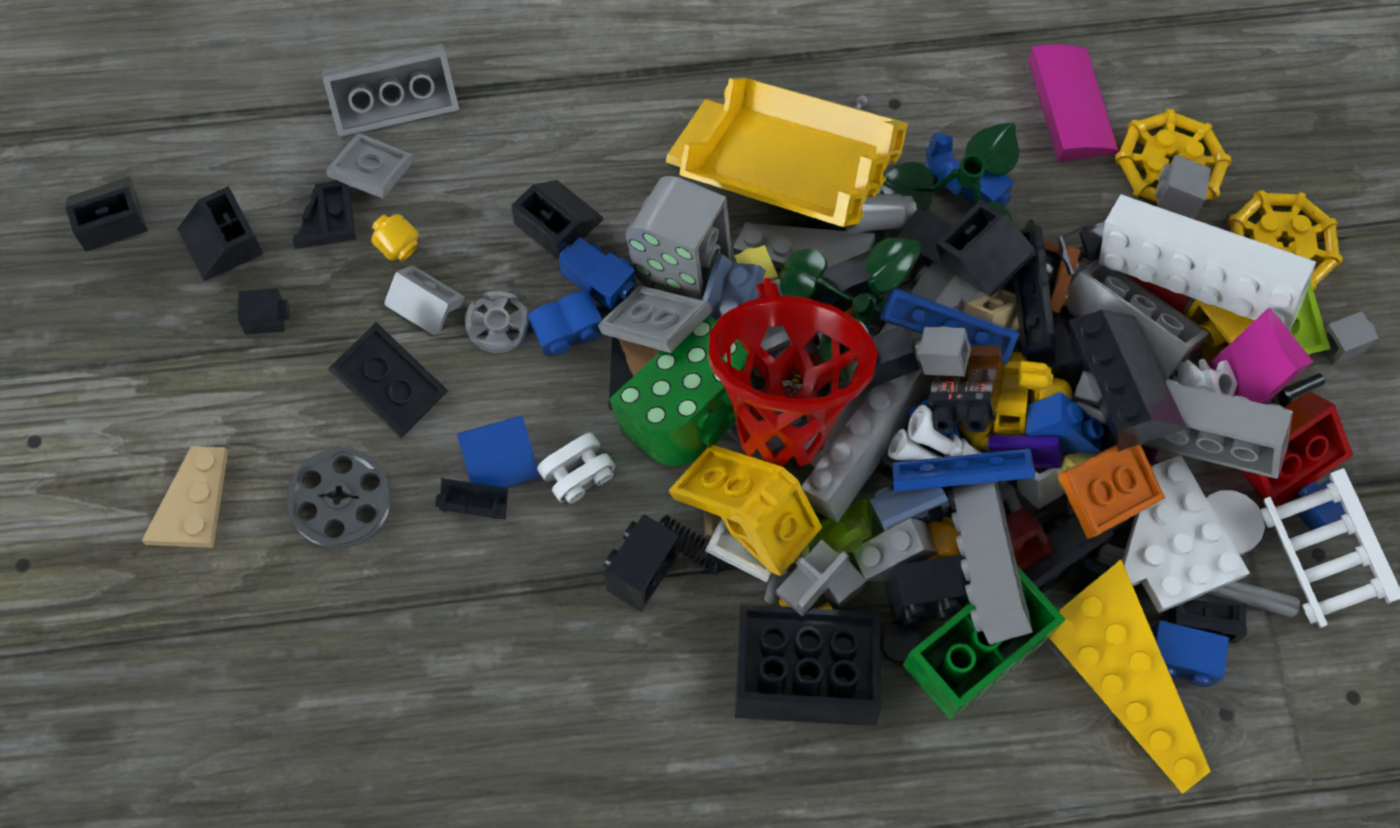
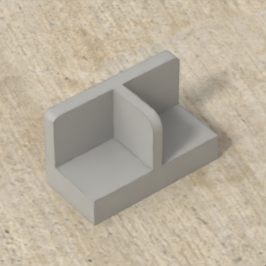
M821 539L804 559L800 558L797 561L796 569L776 590V594L803 616L846 568L849 555L844 551L839 555Z

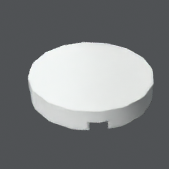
M1220 490L1206 498L1239 555L1250 552L1262 539L1265 529L1264 519L1258 505L1247 495L1234 490Z

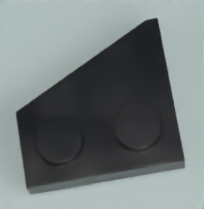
M337 180L316 183L310 196L311 202L306 206L302 215L303 223L298 235L294 234L293 237L295 249L356 240L350 186Z

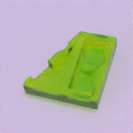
M864 497L849 506L838 522L828 519L821 523L822 528L815 535L816 541L820 542L822 539L832 549L840 553L843 551L850 553L859 549L863 545L862 542L872 536V509L867 498Z

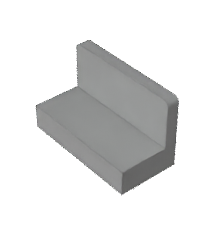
M412 265L396 271L384 304L432 335H437L442 329L447 314L461 307L464 296Z

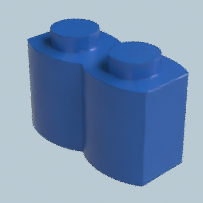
M588 289L572 293L558 302L543 305L528 314L530 325L545 356L552 354L554 356L562 355L574 343H590L598 339L601 334L598 324L602 321V318Z

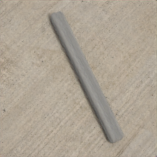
M1106 544L1097 554L1096 560L1099 563L1113 566L1120 559L1123 560L1125 549ZM1239 581L1208 593L1289 617L1297 615L1300 606V600L1296 597Z

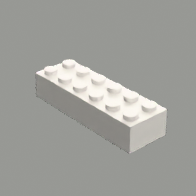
M1120 195L1105 220L1098 264L1252 320H1256L1266 309L1271 308L1288 331H1290L1303 305L1316 261Z

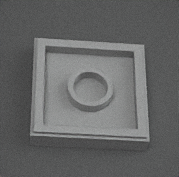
M357 133L327 167V177L383 199L412 165L413 154Z

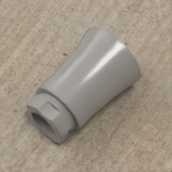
M877 193L875 198L868 197L861 210L865 214L859 224L846 226L848 234L852 235L875 230L901 229L907 225L917 210L916 202L912 196Z

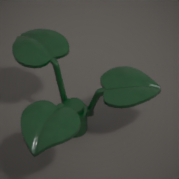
M1015 123L994 125L976 133L967 143L965 156L962 158L959 168L952 169L951 173L938 184L932 186L933 175L925 165L917 162H907L896 166L884 175L886 180L883 183L882 193L912 196L916 202V208L923 211L931 205V192H937L952 179L957 178L963 187L973 188L974 205H976L980 201V183L985 171L995 176L1004 175L1012 171L1018 162L1019 146ZM998 202L988 203L1005 213L1012 221L1011 215L1003 205Z
M887 238L873 247L866 260V271L872 276L868 284L873 295L864 293L854 298L821 279L820 277L827 268V260L820 252L813 249L799 250L787 258L780 271V289L784 296L810 298L815 292L817 284L825 287L852 303L853 312L858 317L854 319L860 322L870 335L868 326L880 327L886 323V321L880 319L885 303L882 302L884 296L879 291L882 293L890 292L905 280L914 266L923 244L916 240ZM825 334L822 335L819 344V352L823 363L832 359L831 338ZM839 343L840 355L851 350ZM856 360L840 370L839 377L850 382L858 366V361Z

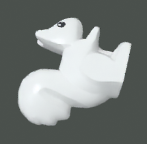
M1185 359L1176 369L1172 379L1184 386L1193 388L1204 387L1211 389L1215 393L1231 397L1238 385L1227 360L1219 362L1217 369L1214 371L1205 359L1199 360V368L1191 361Z

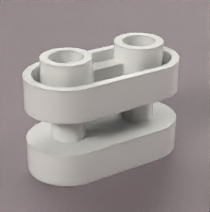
M586 433L549 455L537 467L538 472L546 482L555 479L558 481L553 486L552 492L560 503L568 502L572 504L585 495V490L595 484L601 486L614 476L612 471L616 465L609 455L605 453L596 456L595 454L601 444L593 433ZM582 462H585V464L581 467L577 468L571 473H568L569 470L573 469Z

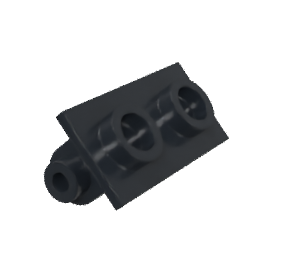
M442 478L440 494L436 496L435 507H439V510L442 512L450 511L505 520L509 488Z

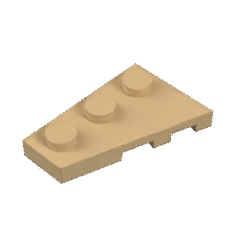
M190 447L142 539L145 545L214 548L228 456L225 447Z

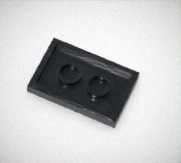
M377 322L328 369L401 439L448 392L433 375Z

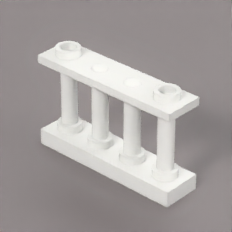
M1344 468L1330 473L1329 479L1331 483L1326 484L1327 488L1278 507L1274 506L1271 497H1267L1264 499L1265 508L1260 509L1267 527H1275L1308 603L1302 606L1310 624L1317 622L1320 629L1328 625L1324 615L1377 596L1378 599L1385 598L1387 604L1400 600L1399 585ZM1332 500L1334 503L1341 502L1346 514L1341 515L1340 520L1289 539L1281 521L1282 519ZM1346 532L1349 535L1355 533L1360 546L1355 547V552L1303 570L1295 551ZM1360 564L1363 567L1370 565L1375 578L1370 580V584L1321 602L1317 601L1309 583Z

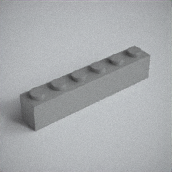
M997 482L952 486V489L948 490L947 494L952 509L957 510V512L951 513L957 533L961 532V535L956 536V541L962 557L966 556V559L961 560V566L966 580L971 581V584L965 585L971 605L976 606L975 610L970 611L976 631L984 632L989 645L1032 633Z

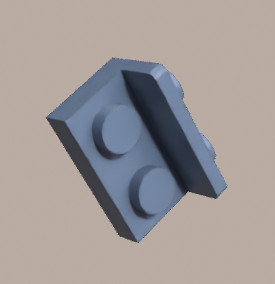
M718 254L710 270V278L705 293L701 298L702 301L709 302L713 312L709 316L718 321L723 314L744 302L757 299L758 292L756 286L757 284H762L766 270L760 265L732 262L725 255Z

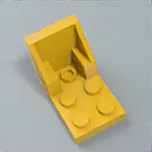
M713 445L710 448L708 447L669 489L674 500L721 516L731 536L770 572L779 576L787 570L822 528L798 479L784 467Z

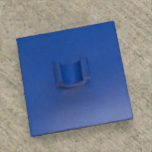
M523 415L457 433L472 483L509 487L540 478Z

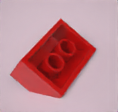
M1310 391L1284 407L1287 410L1293 411L1289 444L1278 479L1239 469L1261 498L1264 500L1267 497H1271L1275 507L1280 506L1307 485L1315 482L1353 456L1335 404Z

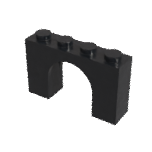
M871 250L827 267L820 278L854 298L864 293L873 295L868 284L872 276L866 271V260ZM817 284L813 295L808 298L837 307L844 313L852 307V303ZM903 326L872 337L878 354L873 379L863 391L919 370L913 349ZM819 332L817 335L821 340L823 333ZM817 343V344H815V346H816L817 352H818V354H819V357H820V359H821L820 352H819V344H820V343ZM839 377V389L847 388L850 382Z

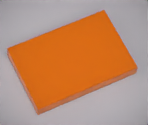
M1140 444L1121 451L1114 445L1058 474V478L1087 539L1103 533L1165 499V495Z

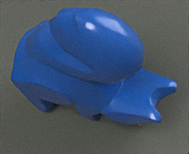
M934 133L930 138L929 147L926 148L927 162L923 163V165L932 172V186L947 177L952 169L959 168L960 162L954 158L952 153L953 137L951 135ZM954 178L940 190H949L953 194H958L963 186L958 182L957 178Z

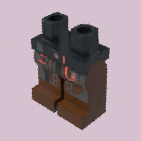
M1000 345L970 346L971 352L965 377L934 375L928 402L933 412V422L937 432H951L954 430L955 421H965L967 430L971 432H985L988 422L996 421V408L999 402L1005 370Z

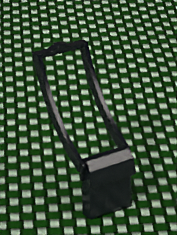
M1105 221L1094 225L1086 224L1057 237L1060 247V258L1066 266L1068 275L1078 273L1099 262ZM1079 233L1082 244L1085 247L1087 260L1090 262L1073 270L1063 239Z

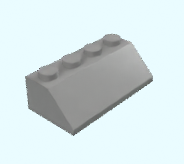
M443 44L322 70V78L338 137L459 110Z

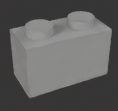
M1175 154L1171 164L1165 163L1157 179L1159 184L1154 193V197L1158 198L1156 207L1195 219L1206 200L1211 168Z
M913 518L901 522L852 549L864 579L880 583L888 579L893 566L924 561L938 552L926 522Z

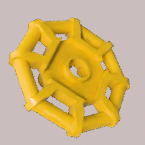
M1166 109L1163 113L1139 121L1132 120L1127 125L1128 132L1120 151L1115 155V162L1121 166L1134 190L1133 195L1137 198L1141 196L1157 202L1158 198L1154 197L1156 188L1151 186H1158L1159 181L1157 179L1165 163L1169 164V159L1165 157H1174L1177 154L1213 169L1208 183L1206 200H1215L1220 195L1219 189L1227 167L1232 162L1231 156L1225 153L1212 130L1213 126L1209 122L1204 124L1175 113L1174 109ZM1163 126V130H1160L1154 136L1147 132L1148 130ZM1175 126L1195 133V135L1190 137L1174 131ZM1202 140L1205 142L1212 156L1204 155V146L1202 143H1200ZM1136 142L1144 145L1142 154L1133 153ZM1135 166H1139L1141 170L1144 168L1147 173L1146 179L1143 180Z
M1264 190L1255 192L1249 202L1236 214L1229 216L1227 225L1230 227V232L1243 237L1244 234L1249 235L1252 240L1316 261L1320 265L1313 270L1310 280L1313 291L1316 290L1317 284L1334 268L1341 266L1343 257L1339 254L1336 230L1338 226L1337 220L1326 215L1308 200L1303 192L1298 194L1266 193ZM1271 206L1292 207L1289 212L1273 211ZM1258 210L1262 218L1258 223L1253 224L1248 219ZM1300 210L1304 212L1308 217H1310L1314 222H1316L1317 225L1312 227L1311 221L1308 217H1306L1305 215H1298ZM1323 234L1326 251L1318 249L1316 237ZM1284 237L1290 243L1286 248L1283 247L1282 242H1277L1276 239Z

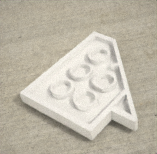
M1181 455L1151 467L1165 495V499L1135 515L1122 560L1132 586L1142 583L1158 613L1240 580L1250 573Z

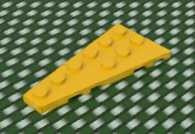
M1120 559L1058 610L1066 620L1049 638L1183 794L1211 771L1124 564Z

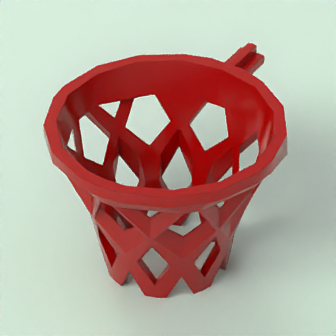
M764 278L763 284H757L756 286L759 295L758 299L744 302L726 312L710 331L708 363L713 373L721 380L732 402L737 433L743 451L751 457L758 449L764 461L782 467L794 455L801 467L812 462L818 451L823 450L830 430L844 407L852 399L856 398L872 381L878 353L875 342L862 324L837 307L808 298L780 296L776 283H772L770 278ZM783 326L791 345L774 359L760 345L768 327ZM819 332H822L831 338L832 359L814 366L805 346ZM735 340L748 352L743 372L731 365L730 347ZM839 343L851 350L840 355ZM857 360L858 366L849 386L838 389L839 371ZM796 362L803 386L792 398H789L782 380ZM754 365L766 382L762 392L751 387L750 378ZM832 380L831 393L825 397H817V391ZM773 410L780 411L782 414L778 415ZM803 415L807 416L808 424L801 428L790 424ZM763 417L765 420L758 421L757 419ZM816 434H818L813 440V442L810 444L808 449L805 450L803 446L806 445ZM775 435L785 445L776 455L768 443Z

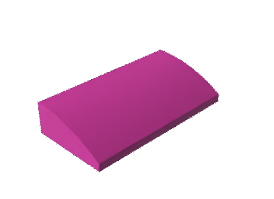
M1073 45L1033 46L1028 62L1058 162L1117 154L1119 150L1087 49Z
M1269 308L1208 365L1215 371L1219 362L1227 360L1238 383L1233 396H1243L1250 401L1266 404L1314 361L1272 309Z

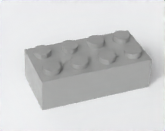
M1098 263L1080 271L1068 289V299L1065 306L1068 312L1076 318L1101 309L1134 316L1165 379L1174 375L1183 360L1191 361L1210 334L1127 274L1111 270Z

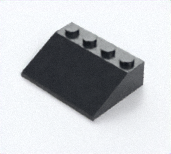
M740 604L735 718L864 726L877 725L881 711L880 612L809 608L801 616L792 607Z

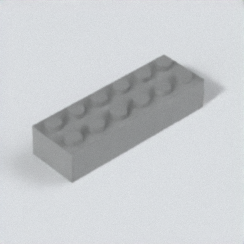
M1083 370L1074 394V402L1081 401L1100 409ZM1165 380L1185 422L1186 430L1140 445L1278 479L1289 444L1293 411L1277 404H1261L1250 401L1243 396L1236 395L1231 397L1215 393L1208 388H1193L1181 385L1174 380Z

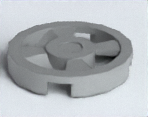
M489 291L484 293L483 298L477 300L475 304L473 301L468 306L465 314L466 333L471 342L483 351L490 353L508 352L518 347L527 336L530 328L528 310L518 300V297L512 293ZM507 303H510L518 310L509 315L504 307ZM483 305L488 310L485 314L478 311ZM510 326L519 330L518 337L513 341L506 335ZM485 331L489 332L485 340H479L477 338V336L481 335Z

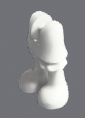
M925 405L919 406L914 411L908 424V431L904 429L899 430L892 438L888 448L889 457L900 461L942 458L920 444L927 445L943 453L944 457L981 454L964 438L960 440L958 435L954 433L948 438L937 432L934 428L933 412Z

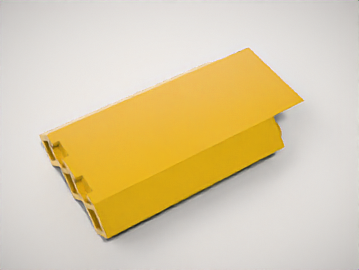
M745 77L731 78L724 92L725 103L711 99L703 101L667 154L666 163L681 167L679 174L681 176L846 227L859 224L865 214L861 210L868 197L875 198L886 180L883 172L889 163L896 164L901 156L908 123Z

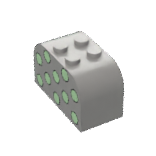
M664 176L659 179L651 194L645 199L635 220L630 223L626 231L629 256L635 269V275L644 286L701 300L710 278V270L715 263L717 255H725L732 261L727 200L725 196L678 177Z

